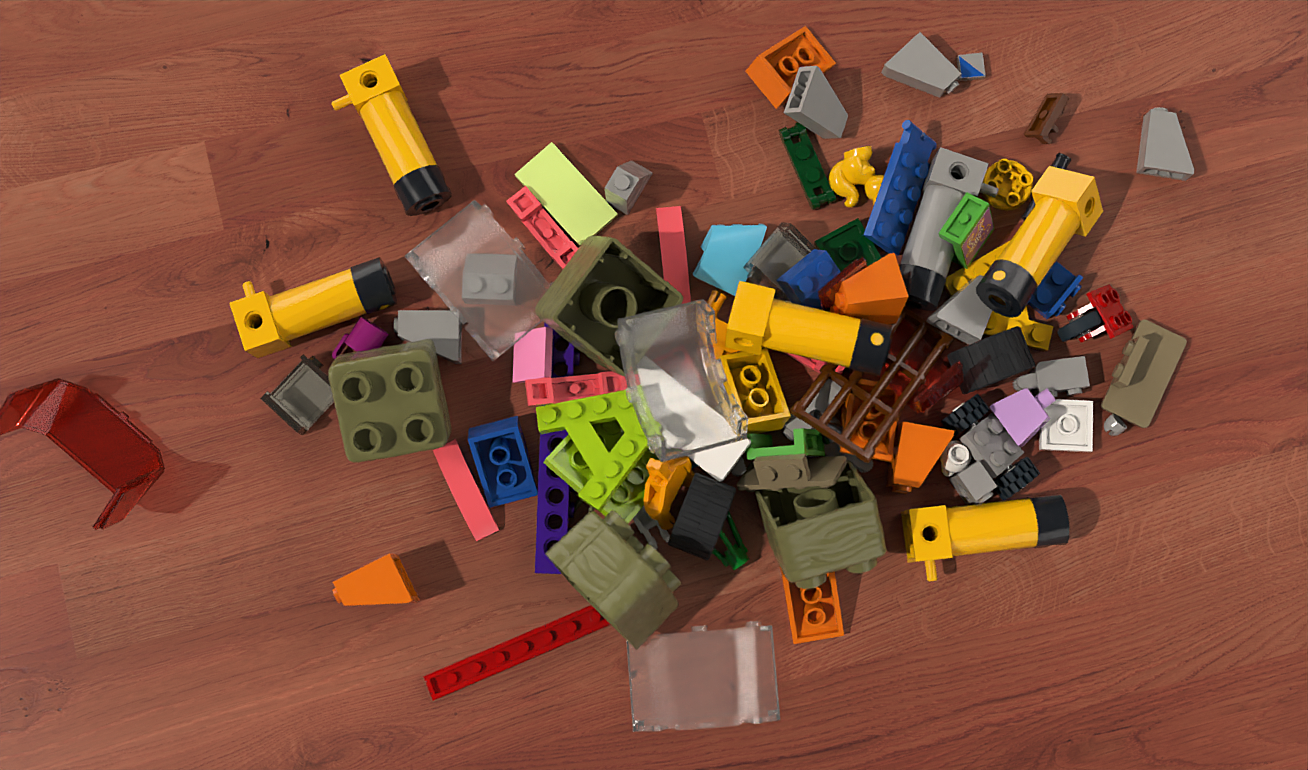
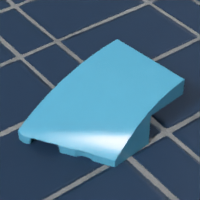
M764 224L712 225L700 246L704 253L693 272V276L736 296L739 281L746 282L752 267L748 263L760 250L767 226Z

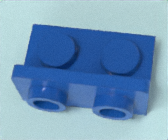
M1054 262L1037 287V291L1028 305L1045 319H1048L1053 314L1057 317L1066 307V304L1063 303L1068 296L1074 297L1082 286L1079 282L1083 279V276L1080 274L1075 276L1060 263Z

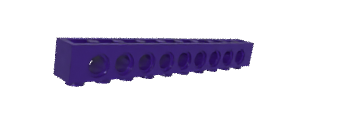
M554 329L551 378L574 376L575 366H579L580 351H575V347L571 343H569V347L565 351H558L555 345L564 338ZM560 364L566 365L568 367L567 374L557 376L554 373L556 366ZM567 430L540 434L535 555L536 574H561L545 553L548 551L550 542L559 541L572 529L569 528V518H574V502H570V492H575V490L563 479L552 477L551 469L543 463L553 451L552 443L557 439L564 440L568 435ZM554 490H561L564 494L563 500L558 504L550 501V494ZM554 515H559L563 520L562 526L556 530L551 529L549 519Z

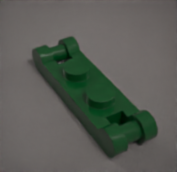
M797 122L791 128L787 129L784 127L779 129L780 138L811 209H818L821 204L826 202L828 204L835 202L834 191L829 185L807 134L806 127ZM798 135L800 142L793 144L791 138ZM821 188L823 193L816 196L814 190Z

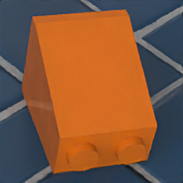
M895 253L886 255L842 281L838 293L835 294V301L833 306L830 307V312L885 324H896L908 299V293Z
M902 422L897 425L886 487L892 488V492L898 494L911 493L912 490L919 488L953 438L954 430L909 422Z
M389 553L333 581L335 586L332 589L334 597L338 603L342 602L344 606L401 604L420 601L397 554Z

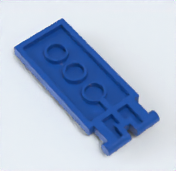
M905 120L902 124L904 131L900 142L895 143L864 232V236L889 254L895 253L897 256H899L923 184L928 175L930 167L928 160L932 150L937 147V143L910 120Z

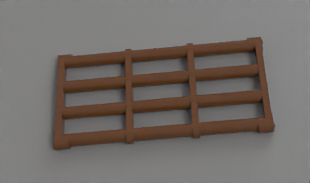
M905 307L897 323L889 324L892 325L890 336L893 335L904 318L916 325L917 328L896 357L888 353L886 363L889 364V367L870 394L857 386V383L865 373L854 370L850 377L846 379L835 372L838 365L827 363L821 367L820 374L800 401H796L790 409L792 415L827 436L865 463L871 461L875 455V449L894 422L900 419V413L919 386L925 383L926 376L941 354L954 341L950 335L927 323ZM925 332H927L939 341L918 371H916L904 362ZM900 371L911 378V381L891 408L878 399L897 372ZM831 379L842 388L821 417L816 419L805 410L827 380ZM852 393L864 402L842 433L839 434L827 425L849 394ZM873 407L886 416L862 449L849 440Z

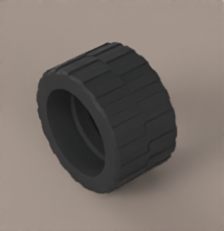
M1018 326L987 337L947 355L964 395L1021 373L1036 365L1022 331Z
M695 473L672 530L668 545L704 560H709L726 520L736 488Z

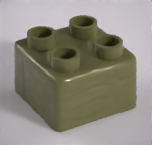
M592 235L583 241L562 272L540 299L535 312L543 322L595 363L626 377L633 371L651 343L681 305L683 296L647 264L632 254V251L627 249L617 239Z
M431 339L341 354L332 362L328 370V377L344 450L349 461H373L438 449L446 445L452 427L441 381L436 348Z
M847 460V464L837 482L828 488L812 486L804 489H795L794 487L783 488L777 491H772L771 489L755 491L771 549L787 580L796 583V586L799 588L811 589L818 587L826 581V574L845 568L851 573L867 572L877 565V558L886 553L887 549L876 499L849 460Z
M614 510L604 519L591 511L554 544L545 555L567 581L637 650L663 624L670 614L677 609L679 604L673 592L682 583L669 570L671 567L669 563L651 545L647 544L644 547L633 535L635 533L633 529Z

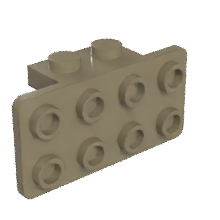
M1146 319L1141 320L1131 340L1123 348L1122 354L1124 356L1121 362L1115 366L1112 372L1113 379L1101 403L1102 409L1140 428L1148 427L1186 346V339Z
M806 454L756 457L738 481L737 488L747 492H755L759 489L777 491L783 488L794 487L795 489H804L812 486L828 488L837 482L847 464L846 456L807 458Z

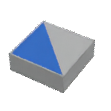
M983 53L957 56L958 70L962 73L959 81L985 78Z

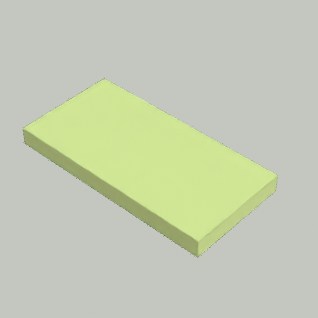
M552 142L515 173V177L524 187L526 186L545 210L579 247L587 237L596 236L618 216L617 212Z

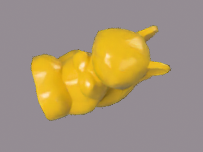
M871 146L860 147L843 153L844 159L837 162L829 173V184L835 194L847 198L844 203L846 207L851 208L858 204L859 192L854 186L855 184L864 185L867 197L873 201V205L875 204L884 175H875V168L868 161L873 153Z

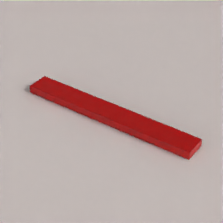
M589 605L423 677L434 701L611 624L592 605Z

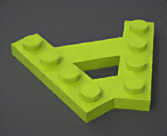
M637 388L536 407L540 434L567 430L591 469L593 476L578 496L599 512L603 510L662 430L661 425L641 413ZM617 420L625 433L609 453L592 425Z

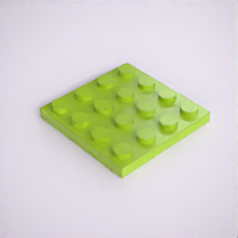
M617 420L592 425L609 453L625 433ZM569 434L543 462L578 493L581 492L593 476L591 469ZM656 437L601 513L606 517L614 510L628 524L644 506L645 484L649 477L646 465L650 458L660 460L666 456L681 453L675 450L667 451L659 445L660 439Z

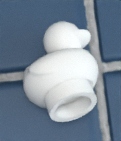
M950 441L940 456L942 473L947 477L963 471L970 464L972 455L961 441Z

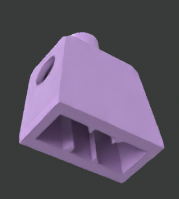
M1025 388L989 407L1019 447H1023L1051 419L1044 409L1055 402L1056 399L1047 388L1035 397L1028 388Z

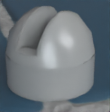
M1111 414L1106 419L1103 426L1106 432L1110 430L1109 435L1118 436L1127 429L1125 423L1114 414Z

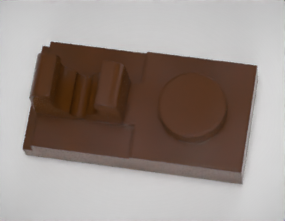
M1047 93L1026 129L1024 136L1026 138H1036L1042 144H1051L1052 140L1048 137L1049 132H1058V127L1054 123L1064 112V107L1069 98L1064 93Z

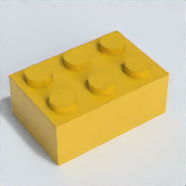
M763 348L761 355L740 352L720 356L712 370L730 424L744 436L750 433L758 434L782 429L791 415L768 349Z

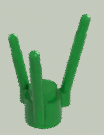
M728 512L726 518L738 546L736 543L732 545L721 530L719 536L728 549L723 552L725 556L716 548H714L712 553L725 567L730 566L734 571L750 558L746 554L748 550L742 542L730 512Z

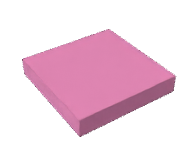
M542 327L514 333L513 383H525L527 379L551 377L553 328Z

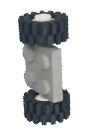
M977 393L956 407L941 422L946 429L954 430L953 437L969 427L970 430L959 440L974 459L981 462L992 479L997 477L994 480L997 485L994 490L1004 501L1032 482L1040 472L1028 456L1012 466V463L1024 451L1016 444L993 412L980 422L977 421L990 411V408Z

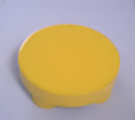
M1001 159L987 169L982 182L997 187L999 189L997 196L992 197L983 194V196L990 205L997 209H1016L1029 198L1032 191L1033 176L1020 163Z

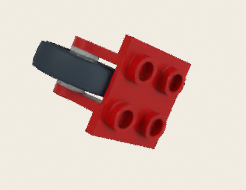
M1108 284L1087 293L1090 304L1067 315L1069 324L1058 329L1057 333L1062 342L1077 336L1080 343L1104 331L1112 339L1134 327L1130 314L1123 309L1120 303L1118 292ZM1095 307L1097 308V310L1092 311V312H1090V313H1088V314H1086V315L1083 316V313H1085V312H1087V311H1089V310H1091V309H1093V308H1095ZM1104 321L1105 325L1099 327L1094 331L1091 330L1092 328L1096 327Z

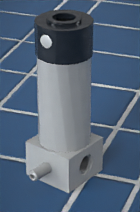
M941 147L932 159L928 175L921 190L923 197L899 265L908 293L906 306L925 311L937 310L955 253L953 244L940 238L938 233L967 192L978 197L979 192L992 197L997 196L999 190L997 187L982 183L989 163Z

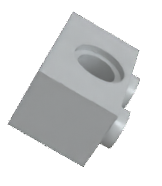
M980 461L968 465L966 469L948 479L965 504L972 502L978 504L986 501L993 496L991 491L997 487Z

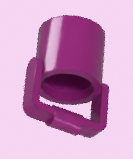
M360 317L350 334L346 333L334 349L332 357L336 359L346 345L355 351L380 348L389 334L369 320Z

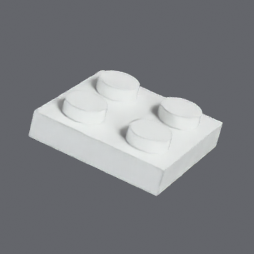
M1056 399L1055 402L1044 409L1051 419L1039 430V450L1092 452L1093 401Z

